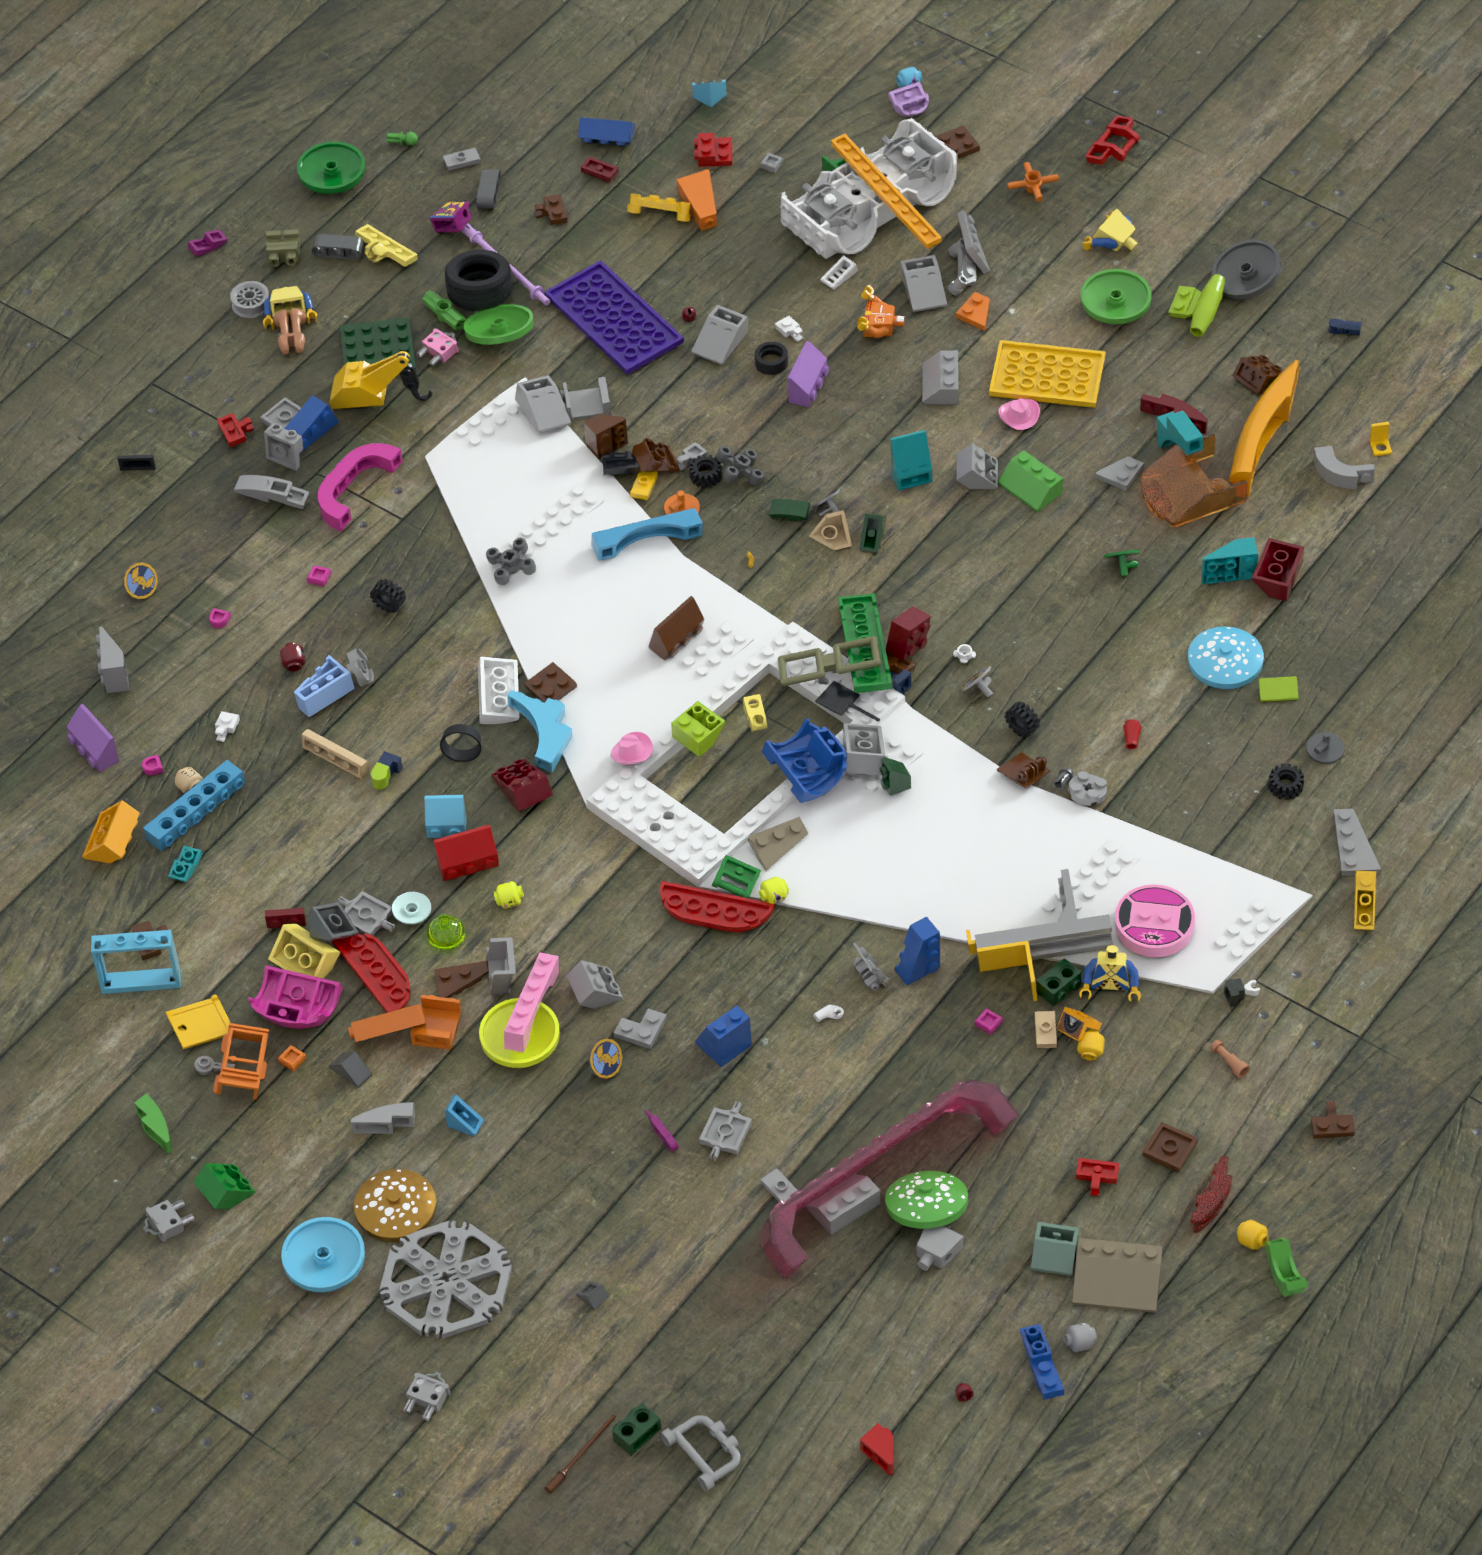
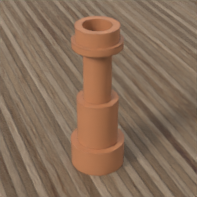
M1216 1040L1211 1044L1210 1049L1212 1052L1220 1054L1239 1079L1248 1074L1250 1066L1245 1061L1238 1059L1234 1054H1230L1224 1048L1222 1041Z

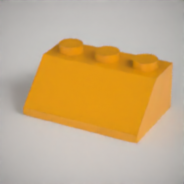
M123 800L100 812L82 857L87 860L112 863L122 859L126 853V845L132 838L131 833L138 824L137 818L140 812Z

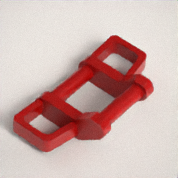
M1116 116L1107 125L1106 131L1098 141L1092 144L1085 155L1087 162L1101 165L1104 164L1110 155L1118 161H1124L1131 147L1140 140V136L1131 129L1134 126L1133 118ZM1110 135L1126 137L1128 142L1120 149L1115 144L1107 143L1106 140ZM1095 152L1103 153L1100 157L1093 156Z

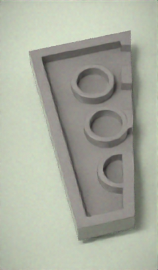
M962 210L958 213L966 251L981 271L986 274L990 269L979 242L976 228L973 225L975 222L970 214L967 215Z
M1334 809L1333 815L1341 876L1355 875L1356 871H1376V874H1381L1379 863L1354 809Z

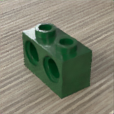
M1064 958L1036 980V992L1054 1006L1056 1003L1063 1001L1071 991L1077 990L1080 987L1082 972Z
M642 1403L637 1408H633L623 1421L615 1424L612 1430L613 1441L632 1456L662 1429L661 1418Z

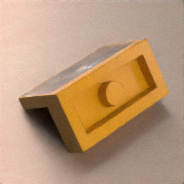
M1065 1007L1057 1030L1081 1042L1087 1027L1100 1030L1102 1023L1081 1011Z

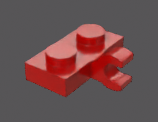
M231 413L216 419L230 447L247 441L243 431L251 432L254 430L250 417L238 422L234 414Z
M1078 1158L1076 1179L1091 1181L1090 1195L1099 1196L1100 1182L1117 1184L1120 1163Z

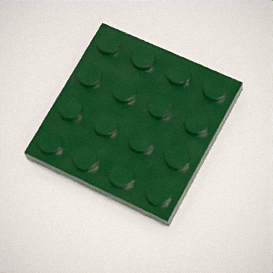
M410 317L340 325L344 365L347 362L359 361L374 364L400 351H405L410 355L409 363L415 367Z

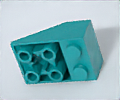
M926 430L890 438L891 476L897 490L900 491L931 483L932 465Z
M1255 537L1235 539L1203 557L1201 584L1252 579L1258 564V550Z

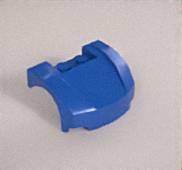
M808 718L804 719L800 729L793 737L782 743H772L768 740L765 742L762 750L771 765L777 763L793 784L791 792L800 803L817 799L828 793L844 777L847 769V754L840 741L826 727L819 728L810 723Z

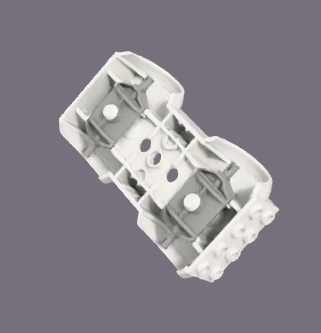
M912 118L899 122L897 131L891 139H888L886 136L882 137L881 142L885 145L878 151L866 155L864 148L860 149L882 174L886 175V178L912 206L916 204L920 206H934L940 203L950 193L956 180L957 154L955 151L948 148L942 141L938 140L931 132H928L920 123H917ZM847 162L833 171H822L813 187L808 183L804 184L802 189L807 193L802 197L789 201L785 192L782 193L781 197L782 224L787 226L796 236H799L825 259L836 253L855 254L862 251L872 241L876 229L896 217ZM860 191V195H853L854 193Z

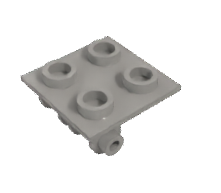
M854 942V946L861 955V957H857L854 960V966L868 988L876 991L881 984L887 987L884 982L886 977L877 968L874 958L868 954L863 946L859 948Z

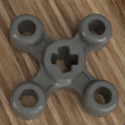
M726 446L718 449L716 459L720 463H728L730 465L722 475L725 482L733 483L737 478L746 476L751 485L758 486L761 484L764 478L763 472L759 469L753 470L750 467L757 459V453L754 450L747 449L743 454H738L735 457L732 455L731 449Z
M516 538L513 541V549L505 550L503 553L494 547L487 550L486 558L490 564H502V567L494 572V579L497 584H507L509 582V574L516 573L519 570H522L526 575H532L536 572V564L533 559L520 558L522 554L528 551V544L524 538Z

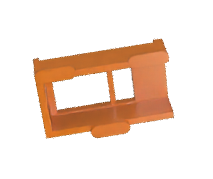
M229 1023L228 1033L223 1036L221 1052L224 1055L220 1075H217L215 1078L213 1089L215 1094H221L222 1085L254 1090L253 1099L257 1100L260 1080H263L266 1074L267 1063L264 1061L269 1029ZM235 1038L261 1043L259 1060L255 1061L229 1056L231 1039ZM227 1061L257 1064V1071L227 1067Z

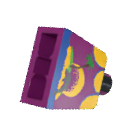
M465 199L461 202L446 203L429 217L435 231L460 232L471 219L472 215L468 209L470 203Z

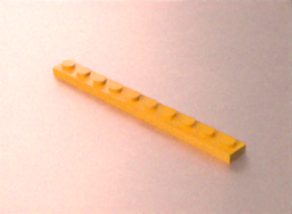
M846 134L831 140V146L926 249L942 242V237Z

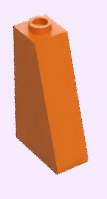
M709 170L676 179L677 192L683 202L690 203V213L700 230L703 231L717 226V215Z
M416 1004L351 1022V1027H348L350 1038H355V1041L358 1042L424 1024L425 1019L421 1004Z

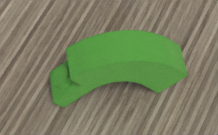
M1279 1238L1264 1242L1270 1270L1280 1293L1284 1297L1303 1293L1304 1288L1308 1287L1307 1280L1296 1269L1289 1240Z

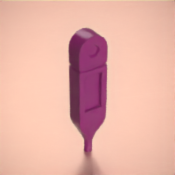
M645 1110L651 1127L669 1151L673 1152L679 1149L676 1140L660 1119L650 1114L648 1110Z

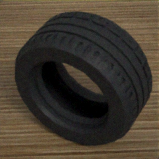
M484 249L466 251L455 256L445 269L448 298L460 308L472 311L488 310L502 304L512 292L510 264L506 258L497 252ZM475 279H486L483 281H471Z

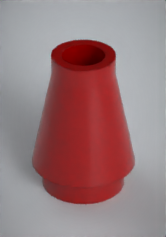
M1130 719L1125 721L1123 725L1126 748L1128 749L1137 748L1142 729L1138 720Z

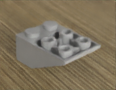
M935 255L901 261V278L913 312L947 306Z
M717 305L709 314L691 353L722 365L749 332L748 316Z
M549 375L517 383L515 400L539 432L571 425V420L559 390Z
M101 626L99 627V635H96L97 645L100 646L97 649L98 660H101L98 663V672L102 674L101 684L106 687L107 693L129 691V676L124 654Z

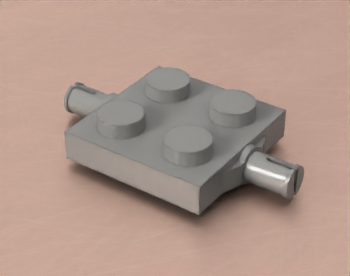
M363 891L351 901L342 896L338 898L337 902L345 907L344 911L359 933L363 935L367 933L373 936L382 927L390 932L395 929V925L387 921L393 914L392 907Z
M735 1101L731 1110H722L714 1107L699 1138V1144L713 1148L709 1155L711 1160L713 1158L717 1160L720 1151L738 1155L752 1125L751 1118L739 1114L742 1107L741 1102Z

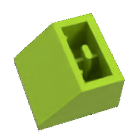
M697 701L671 722L672 737L700 757L714 745L725 725V720Z

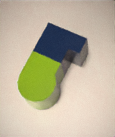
M384 751L371 771L372 785L375 789L381 790L386 788L389 784L388 780L393 773H400L403 769L401 757Z

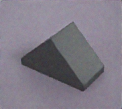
M355 1051L342 1053L329 1065V1068L357 1088L372 1076L370 1070Z

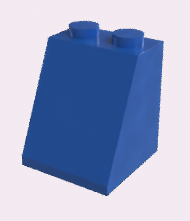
M735 1006L708 1025L695 1040V1043L722 1067L752 1046L750 1017L738 1006Z

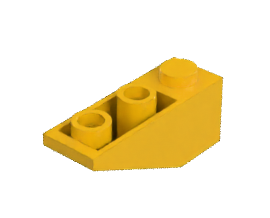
M1356 871L1354 930H1374L1376 871Z

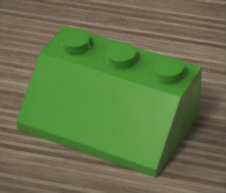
M1024 450L1010 460L998 481L1000 486L1036 512L1063 493V478Z

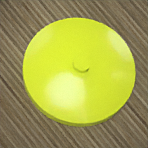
M519 998L503 1001L486 1013L480 1024L479 1037L483 1051L491 1060L506 1067L524 1068L538 1064L552 1054L559 1042V1023L554 1012L542 1002L537 1010L530 1033V1040L524 1053L504 1049V1030Z

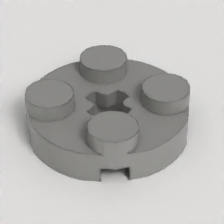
M360 649L347 652L349 659L347 668L351 674H355L359 685L362 687L372 682L374 675L372 668L368 670L367 664L369 661Z
M1081 771L1070 780L1068 793L1071 794V799L1078 804L1091 806V803L1095 802L1099 804L1106 798L1107 782L1103 778Z

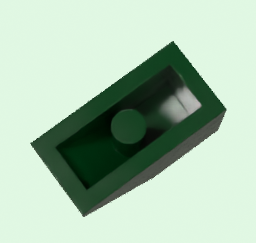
M865 513L860 550L878 553L885 531L886 515Z

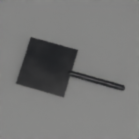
M833 681L815 700L816 703L840 716L849 707H852L880 722V718L853 704L860 694L854 693L853 690L836 681Z

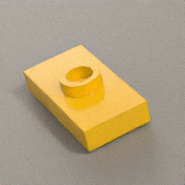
M639 471L630 491V497L648 500L658 478V472Z

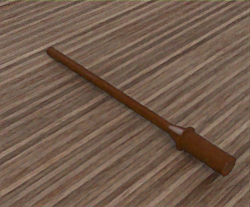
M612 1415L563 1470L557 1472L555 1477L545 1487L548 1493L551 1494L563 1479H566L569 1469L616 1418L615 1415Z

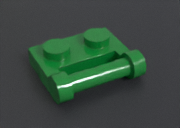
M725 855L711 886L715 888L720 887L740 897L749 898L761 870ZM722 876H724L728 879H731L737 883L746 886L747 889L743 890L735 885H732L726 881L721 880Z

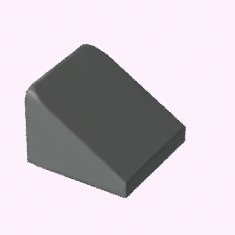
M589 1281L576 1294L577 1297L593 1309H596L608 1298L604 1286L593 1281Z

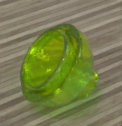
M441 914L429 923L426 936L429 944L434 948L450 950L458 947L464 941L466 931L460 919L452 915Z

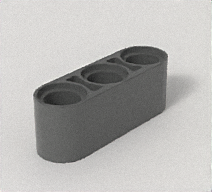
M482 170L476 200L478 209H495L501 180L500 170Z
M318 234L313 243L312 253L317 257L357 260L361 257L364 241L356 236Z

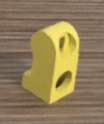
M760 694L743 697V708L749 720L751 731L767 729V721ZM751 701H757V703L748 705Z

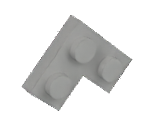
M648 1009L641 1023L621 1018L614 1031V1037L651 1049L667 1016L664 1013Z

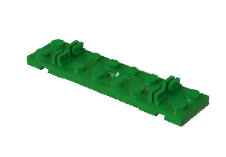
M875 593L838 597L845 642L875 636L878 641L881 664L877 667L851 672L854 693L892 689V680ZM871 645L847 649L849 665L873 660Z

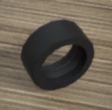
M765 342L759 345L755 350V366L757 370L767 375H775L784 371L788 366V351L786 347L778 342ZM769 354L781 357V359L775 362H767L761 358Z

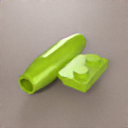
M1219 274L1212 275L1202 292L1195 287L1179 286L1168 311L1169 317L1186 319L1192 316L1190 333L1196 337L1203 336L1212 323L1221 302L1225 278Z

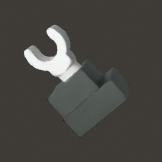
M1241 978L1226 980L1223 992L1229 1006H1237L1238 1001L1244 1000L1245 994L1259 995L1260 988H1252L1256 986V980H1251L1243 985Z

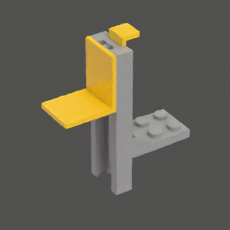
M1069 869L1061 870V878H1058L1063 911L1058 922L975 935V940H971L970 929L966 930L969 955L977 953L980 972L1022 965L1028 966L1033 1001L1038 1000L1032 960L1103 950L1113 945L1109 914L1077 919Z

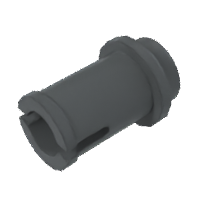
M1063 768L1059 771V776L1053 781L1055 789L1060 784L1057 790H1062L1067 782H1070L1073 778L1072 770Z

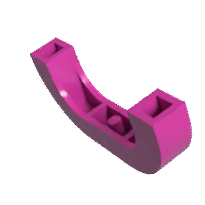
M382 443L367 444L352 450L341 462L337 463L333 471L325 477L318 490V502L323 520L334 529L342 531L351 521L350 508L337 502V498L358 474L365 469L376 467L393 473L403 462L401 449Z

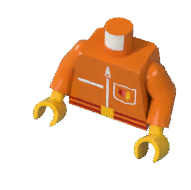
M867 285L863 289L864 291L861 296L863 299L869 298L870 300L867 301L865 317L862 316L857 321V328L860 331L864 330V337L878 339L884 336L893 335L894 326L904 327L905 316H895V307L883 302L876 295H872L874 290L871 286Z

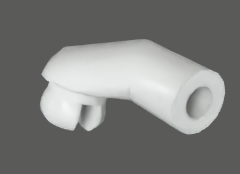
M827 1005L815 1012L813 1016L817 1022L825 1018L840 1019L844 1014V1010L839 1006Z

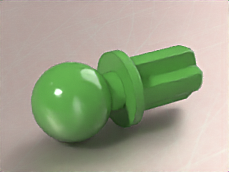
M403 132L388 133L386 140L388 143H400L401 145H403V142H406V144L412 146L417 143L418 136L414 132H408L406 135H403Z

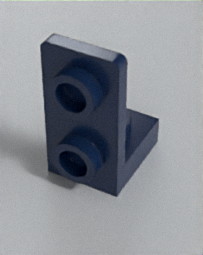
M906 669L900 674L890 672L893 689L903 695L912 687L911 672Z

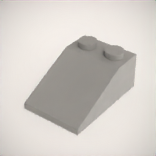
M843 723V748L847 754V769L845 773L882 776L880 767L882 766V758L885 757L881 726Z

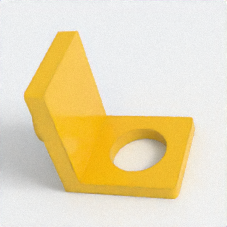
M1389 422L1371 424L1369 442L1374 456L1392 454L1388 441ZM1384 445L1386 450L1379 451L1376 449V446Z

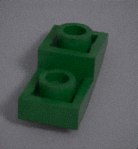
M772 499L769 516L772 519L788 517L790 521L807 520L811 504L800 500Z

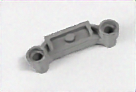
M963 238L953 243L948 249L952 257L958 258V278L948 285L949 292L955 296L959 295L963 288L968 285L973 286L976 283V263L966 251Z

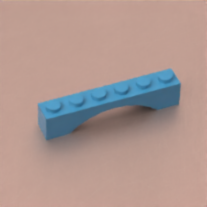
M693 508L593 532L591 546L598 561L616 557L625 547L644 538L667 536L687 540L702 536L703 523L696 509Z

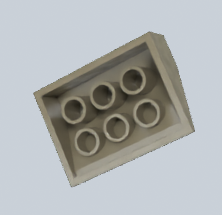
M1079 1238L1072 1304L1156 1313L1162 1246Z

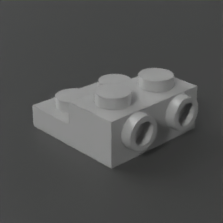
M271 424L264 431L266 459L297 471L300 468L299 453L303 450L302 436L298 435L295 430L282 428L280 424Z

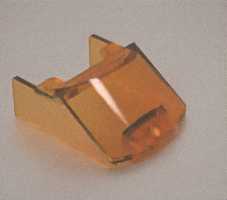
M1214 434L1203 437V450L1190 455H1186L1176 444L1141 473V492L1147 506L1160 520L1170 522L1172 527H1177L1239 505L1247 500L1248 483L1246 480L1229 485L1223 478L1209 480L1197 463V461L1214 456L1216 439Z

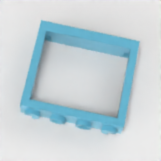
M171 930L92 936L91 953L102 994L181 988V970ZM168 948L172 968L107 973L102 953ZM106 983H111V986L105 987Z

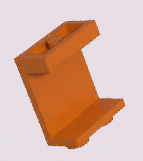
M421 995L425 1023L412 1027L410 1032L412 1045L451 1050L462 1013L460 1000L436 997L434 995Z

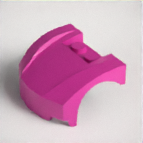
M266 965L262 986L255 999L248 997L253 1010L268 1022L285 1028L303 1029L320 1026L329 1019L337 1006L343 987L340 982Z

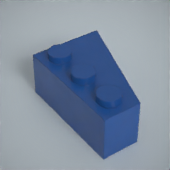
M312 395L284 429L295 430L298 435L302 436V451H304L339 421L326 403Z
M926 916L909 926L904 940L906 945L904 952H900V963L894 968L907 986L930 973L936 972L940 968V932Z

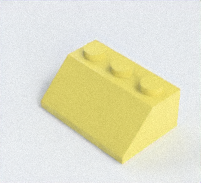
M283 924L268 959L284 970L323 979L333 969L340 951L319 938L310 937V932L297 924Z

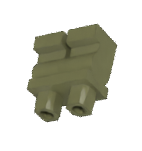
M299 229L283 230L284 241L282 240L281 230L266 231V253L271 267H277L279 263L286 262L288 266H295L296 262H299L301 245Z

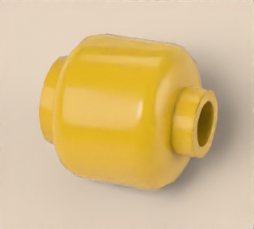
M1088 1029L1084 1033L1082 1041H1078L1077 1051L1085 1060H1096L1103 1054L1105 1039L1099 1034L1098 1030Z
M1254 1220L1242 1222L1237 1229L1239 1243L1252 1250L1264 1247V1242L1269 1240L1267 1228Z

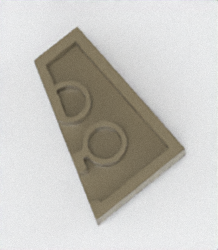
M800 817L749 836L747 840L758 861L767 871L808 834V831Z

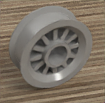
M246 281L235 286L230 294L233 311L243 318H255L263 315L264 301L269 296L267 287L257 281Z

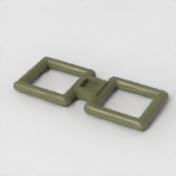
M875 636L833 645V653L822 655V650L815 648L782 655L777 659L782 686L821 679L825 677V672L836 670L838 674L877 667L881 664L878 641ZM871 645L873 660L843 666L842 650ZM815 656L817 672L787 678L785 662Z

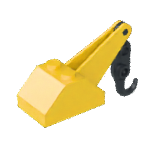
M400 351L374 364H369L365 361L347 362L334 377L329 402L332 409L384 405L387 385L398 374L401 376L403 385L411 391L414 398L428 400L432 397L433 393L432 390H429L427 395H422L418 392L419 378L415 367L409 363L410 355L405 351Z

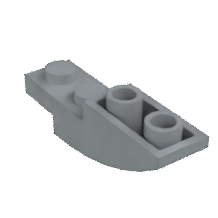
M241 475L234 489L236 493L264 502H269L271 499L302 510L309 497V491L293 487L290 481L260 475Z

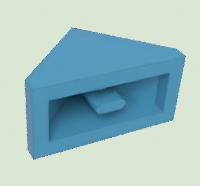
M457 1095L452 1097L445 1109L447 1127L472 1136L476 1135L484 1121L480 1115Z

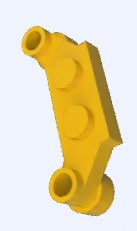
M630 194V204L627 206V212L641 213V206L677 212V220L687 222L691 219V213H689L690 203L677 202L674 198L659 199L657 195L641 197L639 194Z

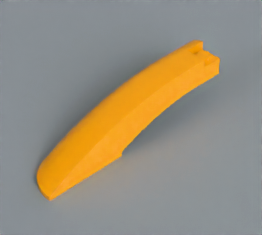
M1300 360L1292 362L1270 384L1255 404L1244 424L1237 443L1228 481L1233 482L1232 487H1235V495L1250 496L1255 470L1266 445L1283 422L1289 421L1300 371Z

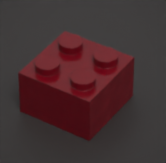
M912 606L893 619L890 625L886 652L904 661L910 656L912 657L920 649H923L927 644L926 638L931 626L929 624L931 616Z

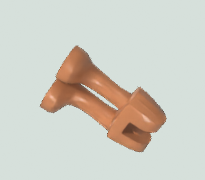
M293 308L290 310L293 333H289V315L286 310H281L274 315V324L281 330V335L278 337V345L283 355H290V348L295 347L296 353H303L306 338L301 333V325L305 324L307 319L306 313L300 309Z

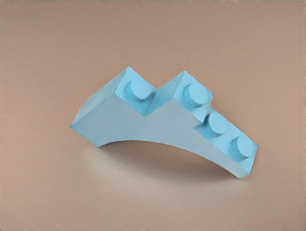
M510 690L507 695L508 706L520 712L530 721L539 739L538 749L534 756L535 767L552 773L572 739V728L566 724H560L565 716V704L550 698L543 703L539 699H533L521 692Z

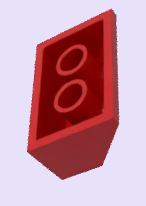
M490 824L434 840L437 865L443 881L499 866L498 853Z

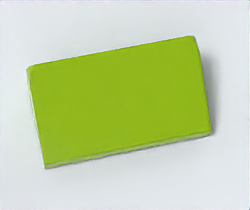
M1296 676L1259 679L1260 702L1299 699Z

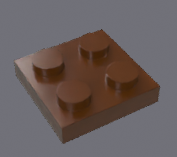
M964 125L935 136L948 148L955 151L957 159L980 151V145Z
M554 662L524 683L525 688L543 703L548 698L560 700L577 687L576 682Z
M1161 1122L1143 1150L1142 1156L1179 1173L1196 1147L1198 1138Z

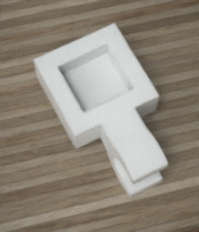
M790 316L775 323V329L784 337L791 336L796 342L803 339L800 335L803 332L800 325Z
M221 711L215 724V734L218 735L216 741L224 742L228 733H234L240 721L239 715Z

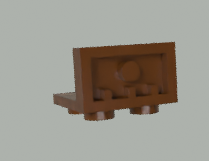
M1259 355L1241 357L1232 376L1259 395L1263 393L1269 379L1277 378L1283 371L1280 366L1272 364L1268 357Z

